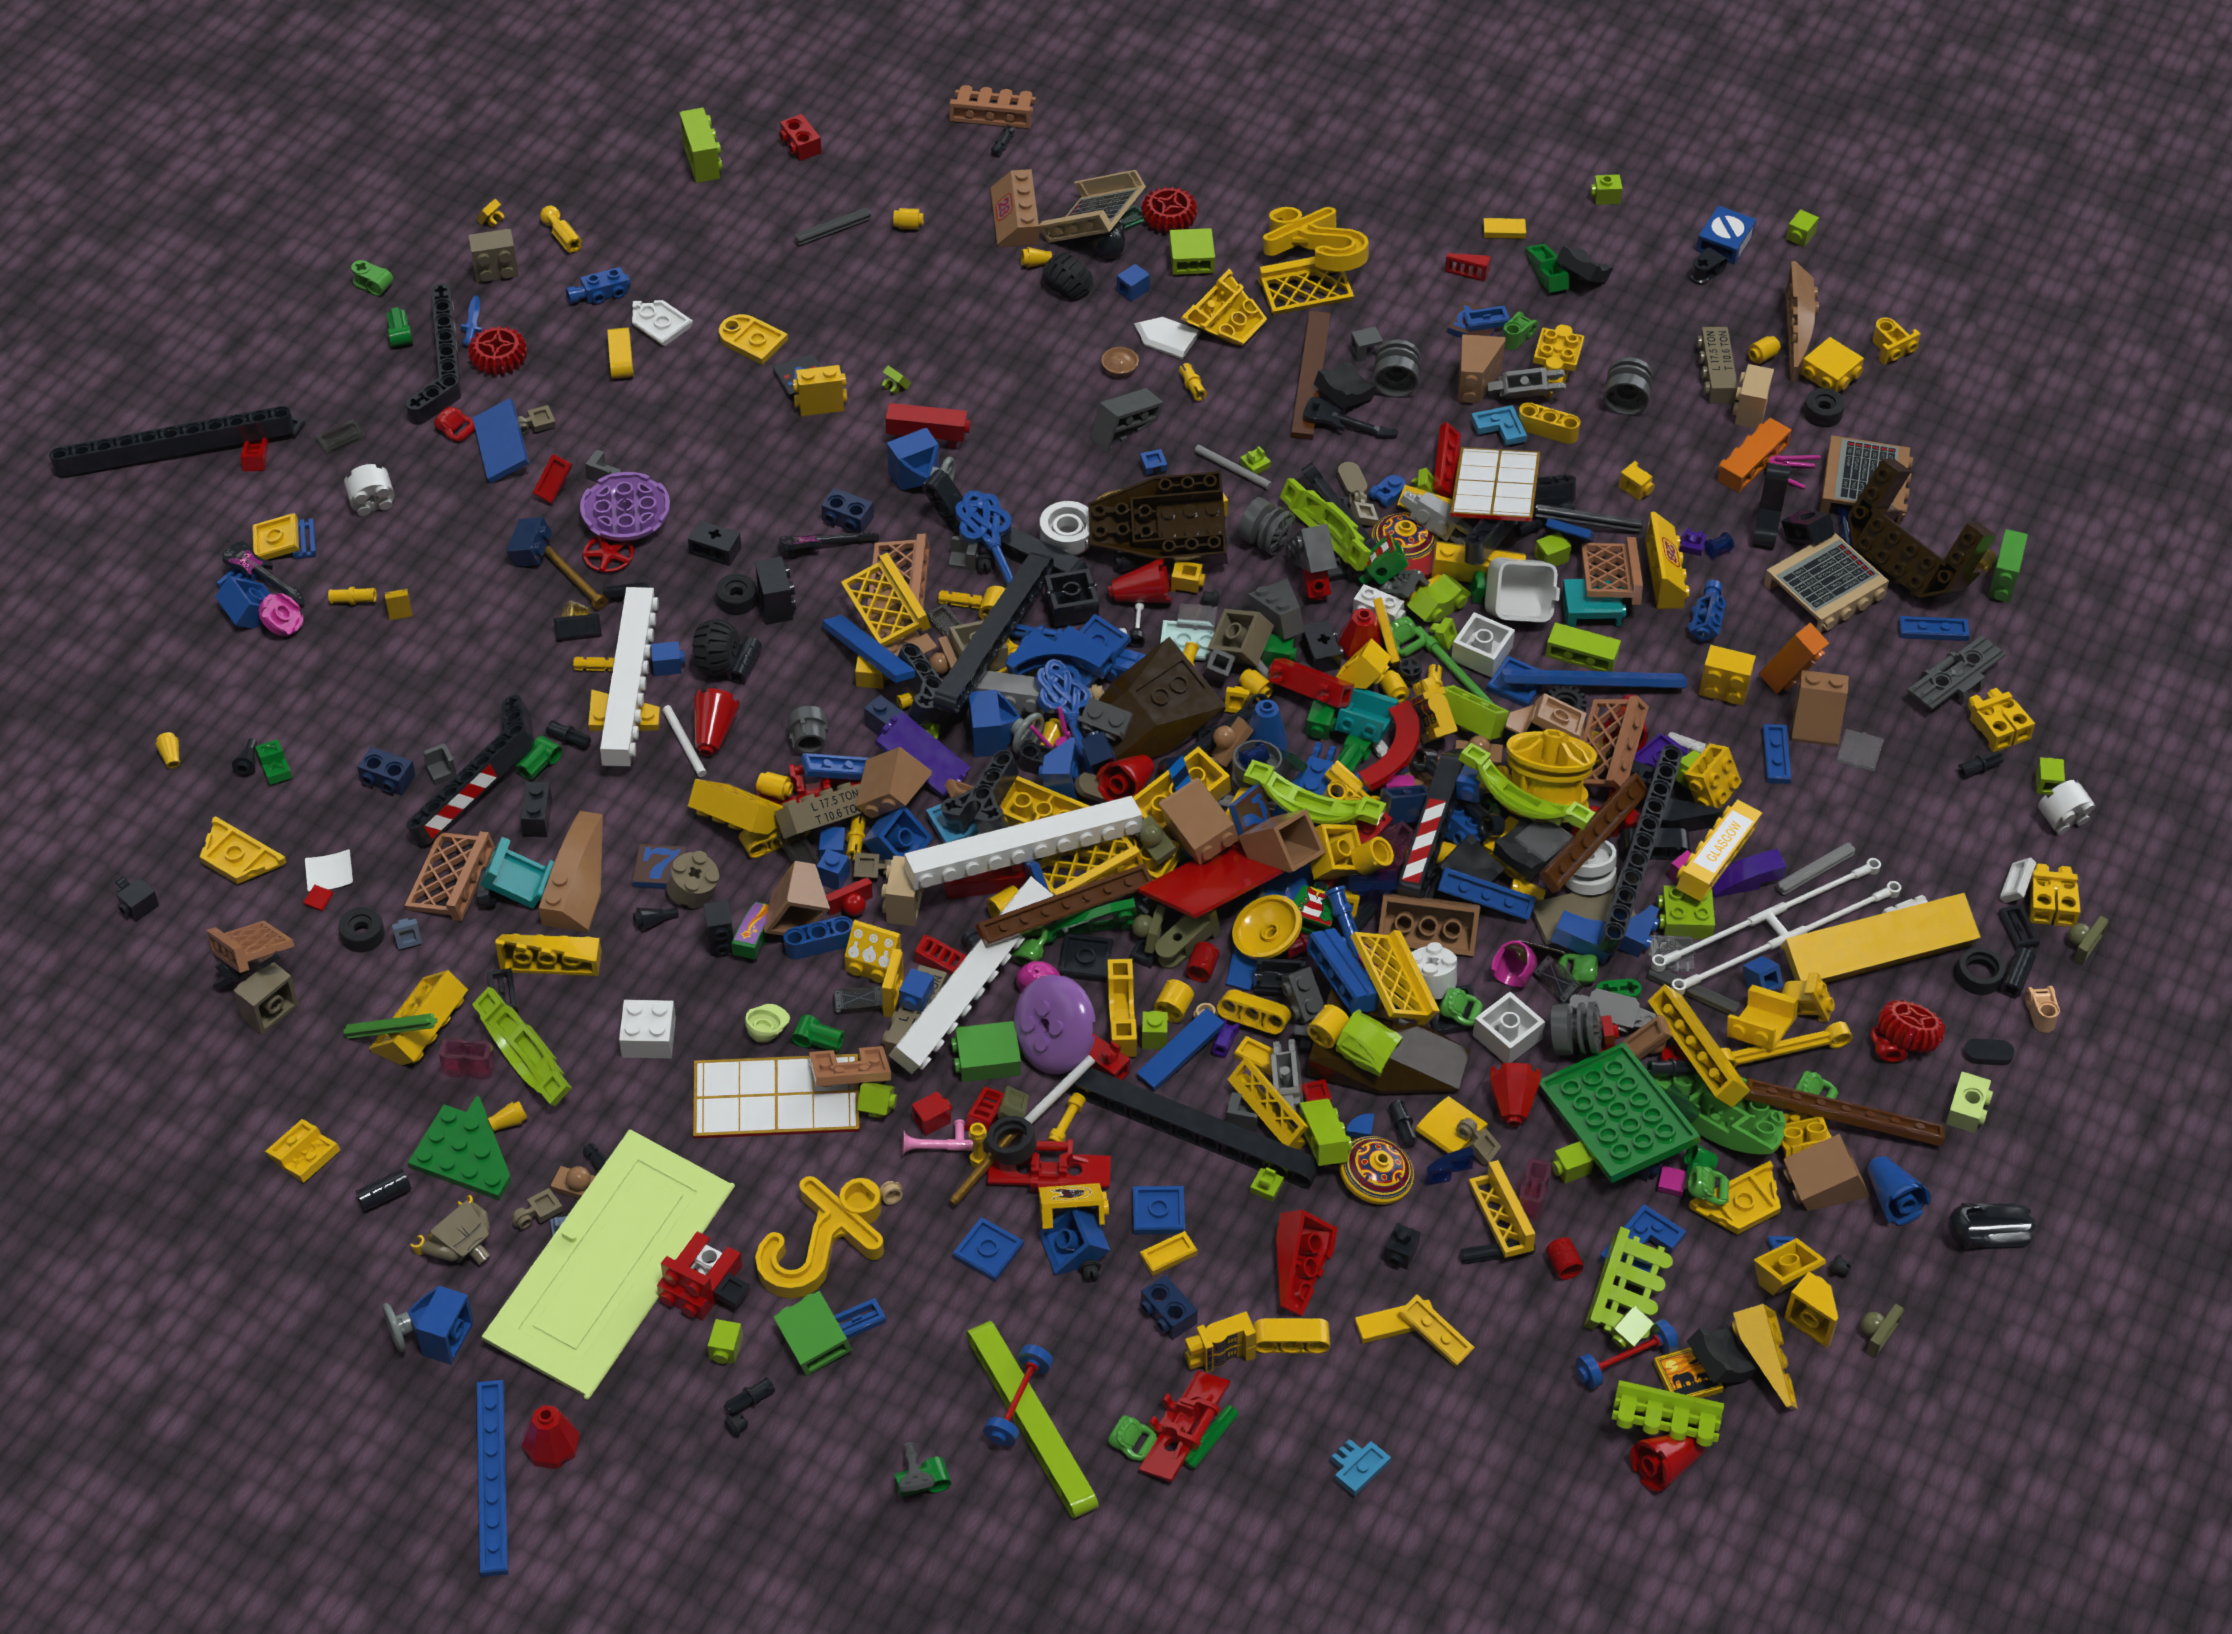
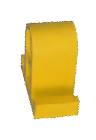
M1878 319L1872 339L1874 344L1881 350L1879 361L1885 365L1891 361H1896L1908 353H1913L1919 346L1921 333L1914 329L1911 335H1909L1893 319Z
M1809 973L1808 979L1805 981H1788L1784 984L1782 994L1798 998L1797 1015H1819V1022H1829L1835 1003L1834 999L1830 997L1826 983L1822 981L1819 973Z

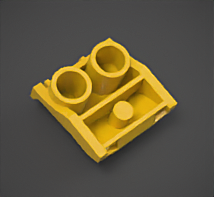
M1797 1111L1784 1113L1786 1121L1785 1135L1780 1146L1784 1151L1785 1158L1831 1138L1823 1117Z

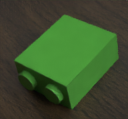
M2005 529L1988 598L2011 602L2028 534Z
M1014 1021L955 1028L956 1038H951L953 1053H958V1058H954L956 1073H961L962 1082L1021 1076V1058Z
M820 1291L806 1295L802 1301L791 1307L783 1308L779 1314L773 1316L806 1376L852 1351L845 1334Z

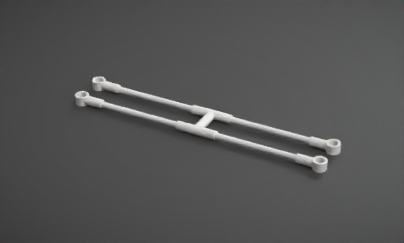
M1870 858L1866 865L1853 870L1844 877L1786 903L1781 902L1748 917L1744 922L1682 950H1675L1664 956L1660 954L1653 956L1651 968L1656 972H1661L1667 964L1681 959V956L1749 925L1754 926L1765 920L1779 935L1768 941L1767 944L1704 973L1695 974L1684 980L1674 979L1671 988L1683 995L1686 989L1700 983L1701 980L1764 951L1779 947L1786 938L1805 934L1872 902H1878L1888 897L1897 898L1901 891V885L1896 881H1891L1887 884L1886 888L1873 893L1871 897L1807 926H1801L1789 932L1775 917L1787 911V908L1851 879H1858L1867 874H1878L1881 862L1876 858Z

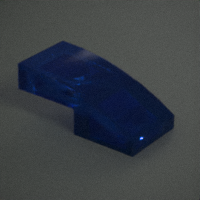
M1468 1147L1451 1152L1430 1164L1426 1169V1186L1451 1182L1452 1172L1473 1169L1475 1156L1473 1148Z

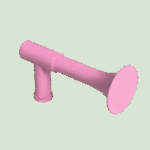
M961 1119L954 1121L955 1139H916L908 1136L903 1130L902 1157L907 1151L913 1149L973 1151V1141L965 1140V1121Z

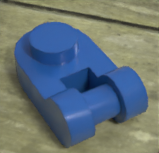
M1390 475L1377 486H1373L1368 496L1373 500L1381 501V505L1388 508L1401 496L1406 482L1401 476Z

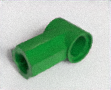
M399 307L391 308V311L387 313L391 347L413 344L405 310H401Z
M1349 734L1344 743L1343 751L1337 760L1354 773L1361 761H1366L1370 756L1373 742Z
M539 736L534 741L531 751L516 765L517 771L524 779L528 781L530 779L533 780L548 764L553 765L560 759L563 752L562 746L544 736Z
M803 1015L791 1039L796 1045L803 1048H809L814 1045L838 1052L843 1045L845 1032L822 1025L818 1019L811 1015Z
M1699 1145L1688 1148L1684 1155V1163L1688 1165L1684 1194L1690 1197H1694L1689 1193L1688 1180L1692 1168L1702 1166L1714 1170L1718 1163V1156Z
M942 1457L929 1458L919 1467L920 1471L928 1473L933 1478L934 1485L931 1487L913 1491H900L901 1479L909 1470L894 1474L896 1487L901 1498L926 1490L932 1493L942 1492L948 1489L952 1483Z

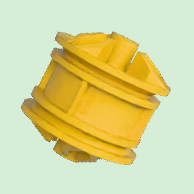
M1556 729L1519 733L1508 739L1506 745L1508 753L1507 763L1512 768V774L1510 775L1512 783L1527 793L1549 802L1571 805L1576 801L1589 808L1587 801L1588 791L1583 784L1584 779L1591 775L1597 759L1596 751L1589 744ZM1501 804L1505 809H1507V810L1510 811L1511 813H1513V814H1515V815H1518V816H1520V817H1524V816H1522L1521 814H1518V813H1516V812L1510 810L1509 808H1507V807L1504 806L1503 804ZM1536 819L1534 821L1537 824H1552L1546 819Z

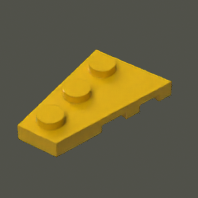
M591 690L589 731H603L609 694ZM644 703L643 707H639L642 713L641 723H637L639 731H659L660 707Z

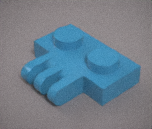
M1349 1439L1344 1443L1345 1447L1341 1446L1337 1450L1338 1454L1334 1453L1330 1456L1331 1461L1341 1469L1335 1475V1481L1354 1497L1391 1462V1457L1372 1441L1361 1449Z

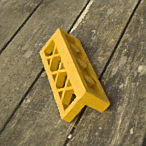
M1244 1058L1227 1080L1238 1093L1242 1094L1243 1099L1282 1144L1295 1149H1301L1306 1143L1302 1134L1309 1126L1249 1058ZM1246 1068L1251 1071V1077L1247 1073H1243ZM1257 1085H1263L1265 1087L1266 1095ZM1274 1102H1278L1281 1106V1112L1273 1104ZM1287 1120H1293L1298 1125V1128L1295 1129Z
M1498 1160L1489 1162L1488 1175L1471 1178L1468 1184L1504 1257L1534 1251L1535 1232ZM1489 1183L1492 1189L1488 1193L1480 1190L1478 1186ZM1492 1201L1500 1204L1501 1207L1499 1211L1488 1208V1203ZM1498 1220L1510 1223L1509 1228L1505 1229L1497 1226ZM1508 1238L1519 1241L1520 1245L1508 1248L1506 1241Z

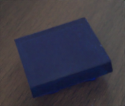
M1397 871L1375 872L1369 876L1360 873L1349 875V890L1354 891V894L1357 895L1368 894V890H1378L1379 894L1393 893V890L1398 889Z

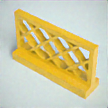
M1315 257L1259 267L1258 282L1263 287L1272 315L1354 299L1345 271H1340V277L1336 280L1328 276L1329 273L1336 271H1326L1316 267ZM1312 276H1317L1321 279L1318 282V284H1316L1308 280V278ZM1291 280L1301 282L1297 288L1288 284ZM1324 280L1334 284L1331 290L1321 286ZM1276 283L1280 285L1278 291L1270 289L1268 285ZM1304 284L1314 288L1311 294L1301 290ZM1337 287L1346 290L1347 294L1339 295L1334 291ZM1284 288L1294 292L1290 298L1281 294ZM1318 290L1327 296L1326 298L1319 299L1314 295ZM1298 294L1307 300L1299 303L1294 298ZM1278 298L1286 302V305L1276 307L1274 302Z
M888 553L879 556L880 562L841 581L843 588L873 637L883 646L919 628L922 631L931 628L925 611ZM881 570L882 576L880 580L870 579L872 574ZM856 582L863 583L860 591L851 590L849 586ZM868 584L877 586L875 593L865 592ZM882 587L892 588L890 596L880 594ZM862 597L872 599L870 606L860 605ZM877 600L887 601L885 609L875 608ZM892 602L902 604L899 612L890 610ZM872 613L882 614L879 622L870 621ZM887 615L897 617L894 625L884 623ZM902 618L911 619L913 622L906 627L899 626ZM882 629L892 630L891 634L883 639L879 636Z
M1126 836L1097 843L1093 851L1082 850L1083 847L1050 855L1038 861L1041 869L1046 866L1054 867L1052 874L1043 873L1049 892L1053 896L1143 864L1141 851L1136 845L1133 846ZM1100 845L1112 846L1110 853L1098 852ZM1116 847L1127 848L1126 851L1115 854ZM1066 855H1075L1073 862L1062 861V858ZM1079 857H1091L1089 864L1078 863ZM1096 858L1107 859L1106 862L1100 865H1094ZM1059 867L1070 868L1068 876L1058 875ZM1075 869L1087 870L1086 873L1078 877L1073 876ZM1054 881L1066 882L1057 889L1053 888Z
M1393 930L1389 935L1354 932L1350 936L1389 1017L1415 1019L1418 1025H1425L1440 1012L1401 931ZM1374 952H1377L1380 956H1382V957L1384 958V960L1381 959V958H1380L1378 955H1376ZM1384 972L1388 973V974H1389L1391 977H1393L1394 979L1392 980V979H1391L1390 977H1388ZM1383 982L1390 987V990L1384 986ZM1394 992L1400 995L1403 998V1000L1400 999L1397 995H1395ZM1393 1003L1396 1004L1400 1009H1395Z

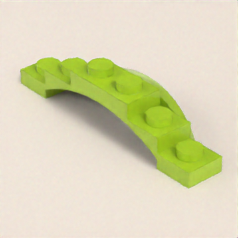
M1287 478L1280 498L1309 527L1327 524L1333 550L1345 563H1349L1357 571H1363L1372 551L1363 544L1365 538L1357 532L1359 526L1333 502H1325L1314 490H1306L1294 478Z
M1470 743L1461 752L1458 760L1465 763L1467 767L1479 771L1476 779L1489 789L1494 796L1493 798L1525 818L1533 821L1536 819H1546L1558 826L1566 820L1572 826L1584 830L1596 813L1576 801L1571 805L1549 802L1527 793L1512 783L1497 769L1489 759L1491 756L1489 752L1473 743Z
M1255 760L1251 761L1243 778L1245 783L1260 785L1261 788H1264L1265 796L1271 797L1276 804L1288 813L1307 809L1313 823L1335 824L1347 822L1354 825L1358 819L1377 826L1386 810V803L1366 796L1362 800H1340L1307 791L1276 773L1274 766Z
M488 987L472 1005L480 1014L485 1027L513 1068L536 1092L541 1093L549 1104L556 1106L572 1089L563 1077L564 1072L556 1064V1057L533 1028L525 1024L516 1011L506 1005L493 988Z

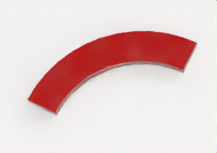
M1409 700L1388 709L1389 716L1396 726L1395 739L1390 749L1376 763L1359 772L1360 780L1370 791L1395 777L1394 774L1401 768L1404 769L1417 751L1420 742V724L1417 712Z

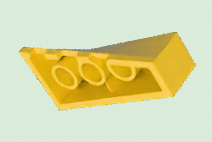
M502 934L495 941L500 970L512 968V973L584 976H598L602 955L600 938L589 936Z

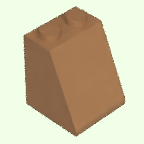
M1462 335L1459 359L1458 402H1481L1488 392V383L1494 382L1502 371L1506 337Z
M1802 670L1793 708L1791 741L1838 747L1848 694L1849 676Z
M901 747L869 758L865 762L856 807L864 812L865 815L874 818L906 806L931 776L932 771Z
M1198 777L1159 802L1169 833L1199 865L1239 840L1234 823Z
M1307 809L1271 817L1238 836L1247 858L1289 873L1326 853Z
M794 861L773 889L764 926L765 933L784 936L785 932L790 928L821 921L830 908L816 864Z
M1840 1134L1784 1158L1787 1166L1783 1170L1789 1183L1794 1182L1796 1189L1792 1190L1798 1204H1804L1807 1211L1870 1197L1852 1154Z

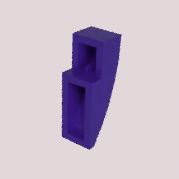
M1779 849L1755 854L1730 864L1712 887L1714 898L1760 889L1761 883L1784 879L1786 865Z

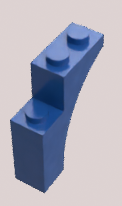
M1068 625L1064 631L1058 634L1055 642L1032 630L1028 636L1026 635L1021 640L1017 650L1008 656L1005 664L1009 674L1024 675L1032 670L1043 668L1049 660L1056 659L1065 665L1083 669L1103 679L1114 666L1116 660L1113 650Z
M1650 905L1641 913L1631 917L1626 934L1619 947L1620 950L1638 958L1643 949L1648 950L1653 937L1649 936L1650 931L1655 932L1660 919L1656 918L1659 908ZM1566 910L1563 911L1551 938L1552 942L1582 955H1595L1598 958V962L1605 964L1608 956L1613 957L1615 954L1605 953L1598 946V939L1604 921L1592 920Z

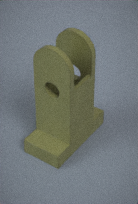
M1216 909L1197 918L1185 915L1156 942L1155 950L1158 955V962L1162 967L1166 969L1177 967L1192 953L1196 943L1204 942L1210 936L1215 939L1221 934Z

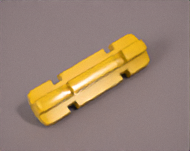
M941 590L938 595V602L940 604L948 605V603H951L950 605L968 608L970 605L975 609H980L983 600L981 595H973L971 597L970 594L958 592L949 594V591Z
M574 657L573 668L579 671H583L584 668L587 671H605V669L613 671L615 658H608L606 660L605 657H587V659H584V657Z

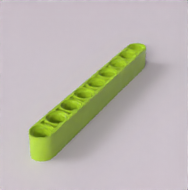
M990 1320L967 1330L966 1336L972 1350L1007 1409H1009L1024 1374L997 1328ZM1028 1382L1012 1418L1068 1513L1073 1519H1076L1099 1507L1098 1500Z

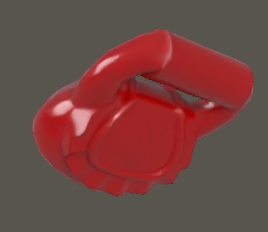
M454 407L445 408L434 421V425L438 430L444 432L448 438L456 442H463L475 431L473 420L463 415L461 410ZM463 423L468 424L457 435L453 434L457 428L463 425Z
M1875 1025L1871 1030L1870 1036L1875 1044V1052L1878 1057L1887 1062H1900L1908 1057V1049L1902 1048L1898 1044H1893L1892 1040L1878 1036L1886 1035L1881 1034L1880 1029L1877 1027L1878 1025Z

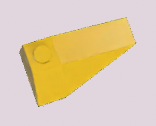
M1764 1304L1734 1312L1735 1321H1732V1326L1736 1336H1740V1339L1785 1406L1791 1410L1798 1409L1792 1380L1789 1374H1785L1784 1371L1789 1365L1787 1357L1779 1347L1784 1345L1776 1312Z

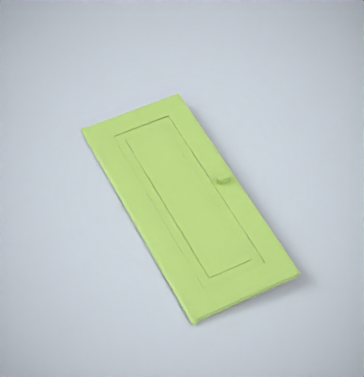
M629 1129L484 1332L481 1340L583 1395L584 1399L589 1400L658 1300L657 1284L663 1277L661 1270L663 1259L668 1256L676 1260L697 1231L702 1234L734 1189L735 1184L719 1178Z

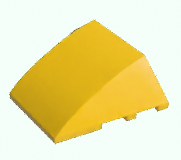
M1229 268L1217 280L1216 285L1181 317V320L1223 341L1243 346L1267 321V318L1254 300L1248 298L1243 291L1244 287L1236 282L1232 276L1233 272Z

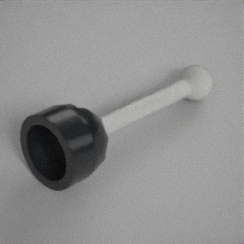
M1137 603L1135 605L1137 610L1135 628L1131 629L1128 633L1131 638L1128 645L1133 648H1140L1145 644V633L1140 629L1141 611L1144 609V605Z

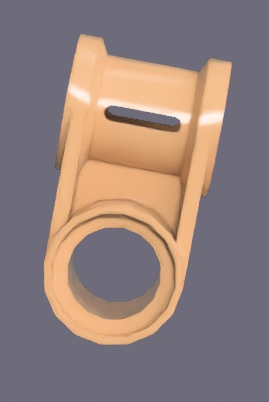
M2047 986L2045 989L2027 987L2025 990V1002L2030 1011L2034 1027L2043 1033L2053 1031L2060 1013L2053 986Z

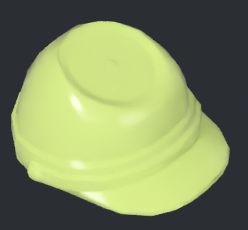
M765 1004L749 1009L745 1018L747 1032L756 1042L768 1043L783 1031L790 1021V1015L783 1008L775 1004Z

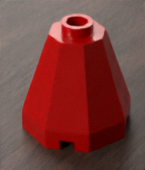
M1360 608L1354 611L1342 628L1338 646H1342L1346 661L1371 638L1382 649L1385 648V641L1379 621L1372 610Z
M1507 1062L1501 1064V1069L1496 1070V1066L1490 1068L1489 1086L1501 1121L1506 1122L1508 1126L1517 1127L1527 1121L1541 1080L1540 1069L1536 1068V1071H1532V1065Z
M543 1405L533 1412L526 1428L522 1448L524 1453L530 1457L534 1466L557 1469L563 1465L562 1462L567 1459L570 1461L576 1457L580 1434L569 1418L556 1407Z

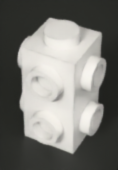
M1365 584L1354 598L1353 612L1360 608L1372 610L1377 616L1373 601L1376 598L1382 597L1390 624L1406 615L1404 600Z

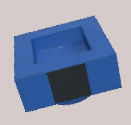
M1161 449L1140 453V461L1146 475L1167 471L1168 464Z

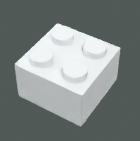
M1474 612L1453 641L1451 659L1492 678L1513 648L1515 630Z
M1509 992L1475 1018L1473 1036L1504 1063H1512L1543 1039L1545 1021L1514 994Z
M624 1000L619 1037L622 1058H672L676 1021L674 1001Z

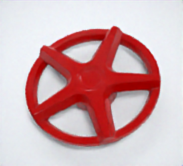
M600 536L590 540L583 551L586 564L596 571L605 573L625 568L634 556V548L630 541H620L614 545H609L607 540ZM599 541L601 549L588 551L594 543ZM627 545L630 549L629 558L618 553V550ZM600 556V567L592 565L588 557ZM616 560L624 562L619 567L606 569L608 563L615 562Z

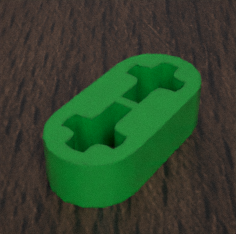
M1634 979L1602 981L1596 986V989L1633 997L1637 1001L1642 990L1641 984Z

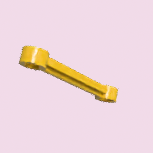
M1836 1022L1821 1032L1781 1040L1773 1051L1760 1046L1733 1052L1729 1048L1720 1049L1735 1068L1737 1065L1829 1045L1831 1048H1841L1849 1044L1853 1036L1845 1022Z

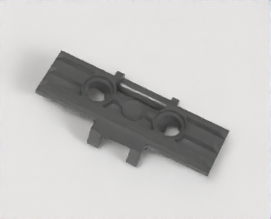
M1982 635L1958 653L1949 652L1944 660L1930 670H1924L1921 673L1922 679L1908 688L1907 692L1931 710L1955 693H1958V702L1962 704L1968 699V690L1976 685L1975 689L1977 691L1984 688L1985 676L1982 673L2005 657L2006 653ZM1969 658H1974L1978 661V663L1972 664L1969 663L1967 660ZM1952 665V667L1948 671L1943 672L1945 669Z

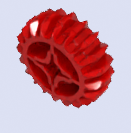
M1165 186L1163 189L1156 188L1155 192L1150 191L1149 195L1145 196L1141 205L1142 218L1145 221V225L1150 226L1151 230L1156 229L1157 233L1163 231L1167 234L1170 230L1189 229L1190 225H1194L1197 216V204L1193 195H1189L1188 191L1183 192L1181 188L1174 189L1173 186L1172 188H1166Z
M499 325L498 328L491 326L489 330L482 329V333H476L475 337L471 338L468 347L469 359L472 365L480 373L485 372L487 376L491 373L495 377L501 373L504 376L506 372L513 373L514 369H520V365L524 364V360L527 357V346L521 333H517L516 329L510 330L508 326L501 328Z
M1893 1000V1002H1887L1884 1005L1883 1010L1881 1009L1878 1016L1877 1027L1880 1029V1033L1886 1035L1885 1038L1887 1040H1892L1893 1044H1898L1910 1051L1916 1050L1918 1053L1922 1051L1926 1053L1935 1051L1944 1038L1945 1025L1942 1023L1943 1020L1938 1018L1936 1013L1930 1012L1929 1008L1922 1007L1921 1004L1917 1005L1912 1001L1909 1003L1905 1000Z

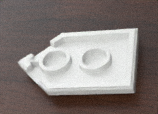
M655 300L654 303L633 301L632 325L661 345H668L690 329L693 324V320L663 300Z
M1165 317L1134 323L1144 346L1179 359L1184 358L1201 333L1199 329Z

